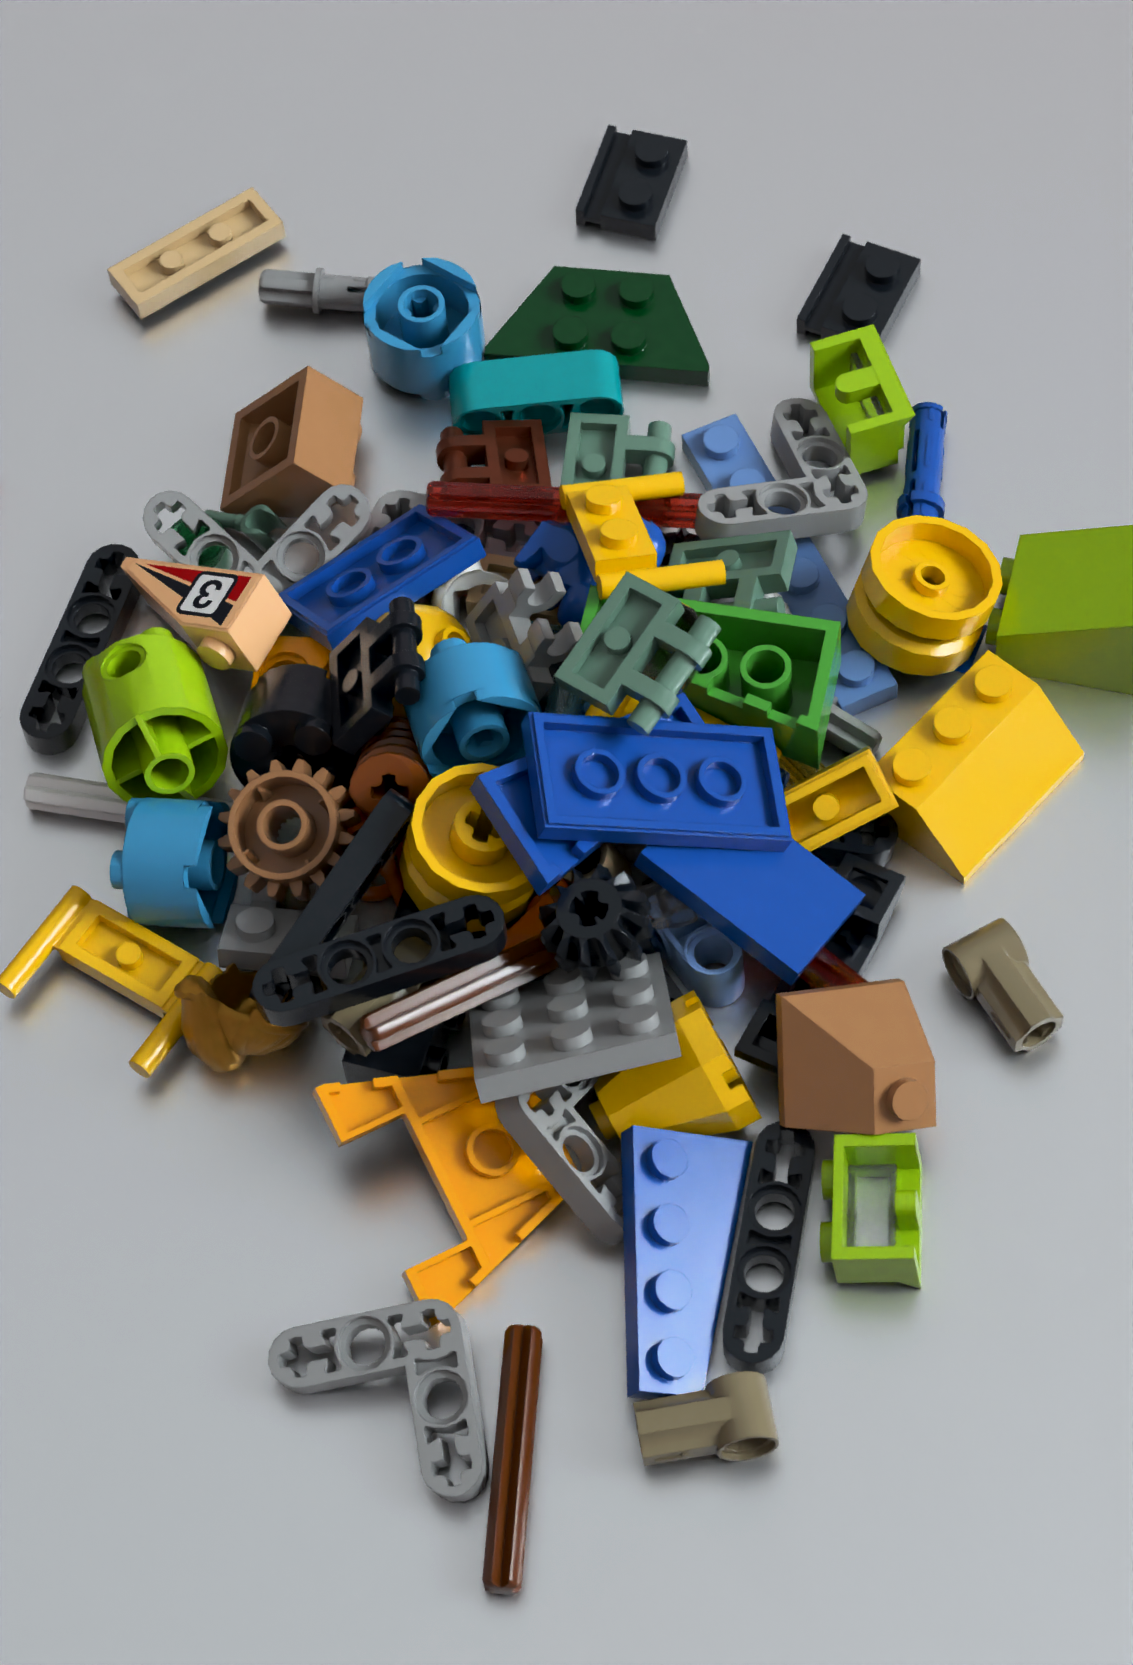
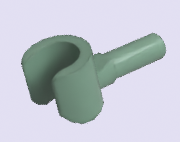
M264 504L256 505L246 514L238 515L214 510L205 511L220 527L243 532L263 552H267L275 543L268 534L274 529H287L288 527Z

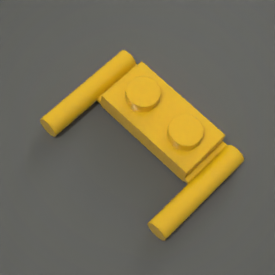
M681 471L560 485L561 507L563 510H566L593 579L597 583V592L600 600L608 599L626 572L665 592L725 585L726 570L722 559L657 567V552L634 501L683 496L685 485Z
M72 885L0 974V992L14 999L54 949L57 950L63 961L162 1018L128 1062L130 1067L139 1075L150 1078L183 1035L181 1030L182 1005L181 999L175 996V986L189 975L201 976L209 983L212 978L219 973H223V971L210 962H202L198 957L142 925L135 923L130 918L102 902L92 899L82 888Z

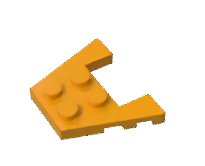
M473 1067L440 1070L436 1074L401 1078L398 1075L373 1078L372 1081L341 1085L340 1082L327 1083L316 1087L312 1093L338 1147L398 1119H402L459 1232L463 1243L421 1262L401 1274L414 1302L424 1299H439L455 1308L564 1200L504 1128L498 1118L495 1101L480 1103ZM533 1092L530 1094L527 1104L532 1109L542 1100ZM563 1144L565 1157L577 1170L565 1144ZM436 1316L429 1319V1329L440 1323Z

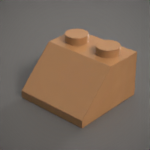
M306 366L237 412L234 419L220 510L237 515L246 514L252 507L264 504L278 517L299 518L331 486L340 484L354 486L355 474L353 471L357 444L362 435L360 421L364 398L310 366Z

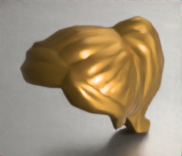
M235 963L227 965L226 970L223 973L217 974L209 983L201 976L189 975L174 988L175 996L181 999V1030L189 1050L213 1071L221 1074L237 1069L243 1064L247 1055L263 1056L289 1046L309 1025V1021L294 1026L281 1027L272 1025L265 1020L258 1010L256 1001L249 997L255 974L258 971H241Z

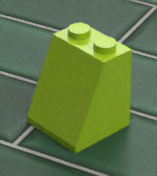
M1133 525L1020 535L1015 559L1003 557L1001 576L1003 585L999 594L1006 595L1003 609L993 608L989 616L985 644L996 646L995 655L1025 676L1133 695Z

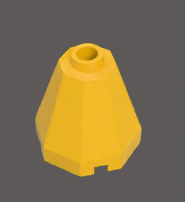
M694 990L671 1002L682 1057L602 1075L593 1085L599 1100L590 1104L589 1108L607 1141L617 1135L621 1140V1133L632 1125L713 1135L738 1131L762 1118L729 1051L716 1030L713 1029L712 1026L714 1024Z

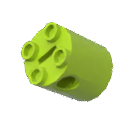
M152 627L146 629L141 634L116 641L100 654L86 661L82 669L84 680L82 696L102 771L108 787L127 803L131 798L146 797L196 800L215 785L225 770L228 746L200 657L185 642L175 639L173 634L165 628Z

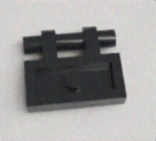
M397 597L391 600L389 603V615L380 623L366 617L329 653L333 745L353 755L373 736H379L386 730L393 718V698L402 705H412L420 699V682L426 678L425 661L418 653L417 646L422 641L423 629L422 620L415 613L414 602L410 598Z

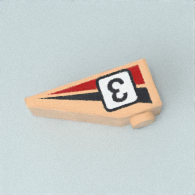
M126 557L120 565L149 606L197 652L198 656L206 664L218 670L233 668L257 672L293 615L265 574Z

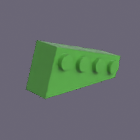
M590 585L580 625L582 633L585 632L607 600H600L597 586ZM678 598L685 612L676 623V627L688 633L699 615L711 618L721 627L720 633L709 647L712 651V656L701 671L693 670L678 694L684 692L693 706L729 725L772 728L775 745L781 750L782 756L819 770L841 665V622ZM659 648L642 674L655 680L672 654Z

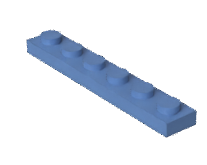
M736 413L682 434V450L706 491L716 488L776 481ZM781 506L768 507L770 511L779 514L795 513L793 510ZM811 538L795 539L798 549L789 590L777 593L782 596L793 615L841 622V665L834 694L838 699L837 707L854 716L897 698L898 684L888 667L878 662L861 648L849 629L846 611L848 600Z

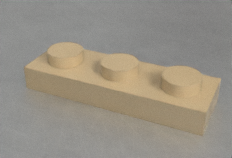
M251 187L108 268L110 282L137 316L143 319L285 238L284 224L256 190Z

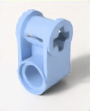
M676 897L654 909L651 907V910H649L650 914L647 917L653 926V938H650L655 952H660L661 958L667 961L689 992L694 990L701 1003L707 1007H724L737 1000L745 988L743 949ZM711 963H722L726 965L719 969L704 968L705 965Z

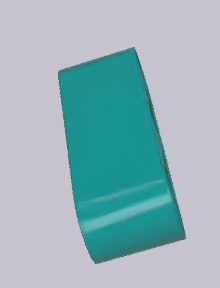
M581 350L474 361L454 368L449 374L448 384L452 426L460 428L463 431V435H482L483 420L541 419L543 433L547 435L567 433L570 412L623 415L624 413L619 363L613 354L604 350Z

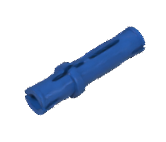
M922 402L912 407L915 416L909 421L905 486L903 494L897 500L896 516L898 519L914 515L944 518L945 502L940 496L948 413L946 410L943 411V407L939 404Z

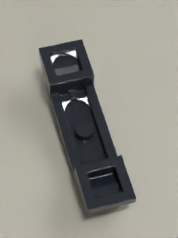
M846 853L836 872L866 894L865 897L791 986L781 979L770 1000L763 998L734 1049V1056L778 1074L776 993L859 983L888 925L905 885L906 876L851 853Z

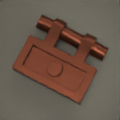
M541 419L483 420L482 435H463V431L455 426L446 427L442 430L440 442L436 447L437 464L441 471L444 472L439 482L440 492L443 501L448 504L449 512L456 517L468 515L472 511V501L476 497H489L491 511L525 513L531 510H551L552 485ZM471 465H485V467H471Z

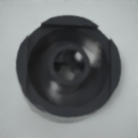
M307 664L278 666L260 676L257 684L248 691L233 734L229 753L232 769L244 787L249 783L246 773L251 769L261 776L270 772V762L277 759L287 770H292L297 759H302L311 766L312 777L323 767L335 776L332 788L343 785L349 790L350 780L362 747L353 755L333 745L330 679L326 678L327 670Z

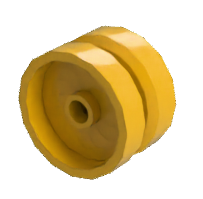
M922 515L895 519L876 534L846 605L848 627L861 648L881 664L905 674L935 676L954 671L970 658L984 624L994 608L1003 585L1000 564L988 545L963 526L944 518Z
M486 763L454 766L432 778L416 799L410 824L404 838L399 867L404 889L420 911L464 896L477 894L487 896L496 901L503 910L505 924L521 916L536 895V891L470 791V787L478 775L498 768V766ZM479 919L466 923L467 931H485V927L480 924Z

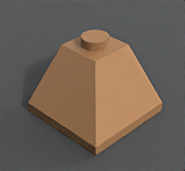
M897 978L776 993L779 1124L785 1128L869 1135L936 1126L935 1059L903 980Z

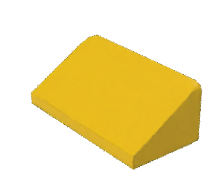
M869 746L783 789L792 839L809 852L899 807Z

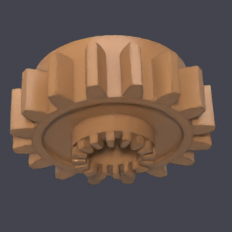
M276 759L270 762V772L260 776L252 769L248 771L246 775L249 783L241 791L233 788L230 789L228 795L234 801L230 812H221L218 816V820L228 826V835L217 840L218 846L226 852L235 854L226 866L236 876L248 873L244 886L257 894L267 885L268 897L282 903L288 888H290L297 899L305 902L309 901V885L316 883L321 886L342 856L344 850L353 840L354 836L347 833V828L362 822L361 815L354 809H342L351 800L349 790L343 785L332 788L335 776L322 767L312 777V768L305 760L297 759L292 770H287ZM300 818L301 828L298 835L292 841L280 844L277 840V837H279L278 830L282 828L280 825L282 823L285 824L287 819Z

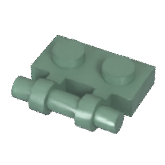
M570 412L561 485L625 478L626 464H640L643 467L642 476L667 473V470L673 467L675 457V445L670 441L671 425L664 421H654L648 426L647 436L630 435V415ZM559 496L557 508L558 522H570L566 510H563L561 507ZM670 497L634 501L640 516L647 521L654 522L660 528L662 514L668 511Z
M791 530L674 543L668 566L722 559L726 570L725 585L669 591L666 593L676 598L709 603L714 599L735 597L734 602L717 604L785 613V604L782 597L764 598V594L786 592L789 590L798 549Z
M626 572L559 667L554 678L559 687L613 716L626 695L639 701L627 719V723L637 732L649 736L660 718H669L679 704V699L676 695L693 670L701 671L712 656V651L709 647L720 633L721 627L705 615H699L688 633L676 627V623L685 612L681 601L637 576ZM661 648L671 653L672 656L656 679L653 680L642 674V672L658 649Z

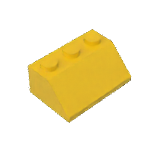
M988 650L878 761V764L899 807L887 812L897 823L898 837L964 885L1084 759V752L1040 686Z

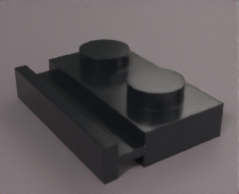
M608 125L575 209L576 225L585 227L586 222L601 224V230L656 241L688 156L687 140L632 130L631 135L617 132L616 126Z
M842 234L797 317V333L805 335L809 331L821 335V339L874 324L882 343H884L920 275L921 259L870 242H866L865 246L851 242V236Z

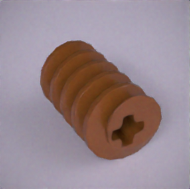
M393 716L386 730L379 736H373L362 747L350 780L349 795L366 817H369L381 798L391 788L415 803L418 796L433 778L420 757L407 718Z

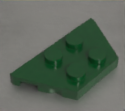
M554 266L490 340L484 350V360L581 350H604L617 358L620 379L709 386L710 366L670 276L662 274Z

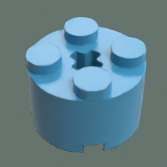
M421 258L422 265L403 268V263L399 262L382 270L370 282L363 296V319L373 371L393 388L407 393L420 394L422 398L429 401H438L449 395L448 379L449 374L454 368L465 363L483 360L486 344L480 298L472 277L464 269L452 262L439 258Z
M449 638L437 643L431 650L430 658L425 661L426 678L420 682L421 695L419 701L412 705H403L420 757L427 766L431 776L434 778L454 766L486 763L500 767L525 757L521 723L528 712L542 713L519 652L495 643H466L460 638Z
M151 797L131 798L128 801L125 811L126 834L123 850H116L113 853L109 873L112 887L114 889H123L128 918L135 923L145 926L213 929L215 928L213 923H224L230 905L233 904L238 876L229 871L226 866L227 852L218 846L217 841L221 837L228 835V826L218 820L219 813L230 812L231 809L225 802H212L210 800Z

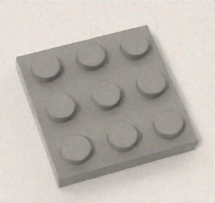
M660 952L648 955L643 953L641 961L624 957L619 961L621 965L619 977L612 975L606 966L601 967L593 982L588 978H584L579 968L570 973L559 968L546 974L542 980L525 983L470 1009L469 1018L474 1080L480 1103L483 1104L682 1057Z

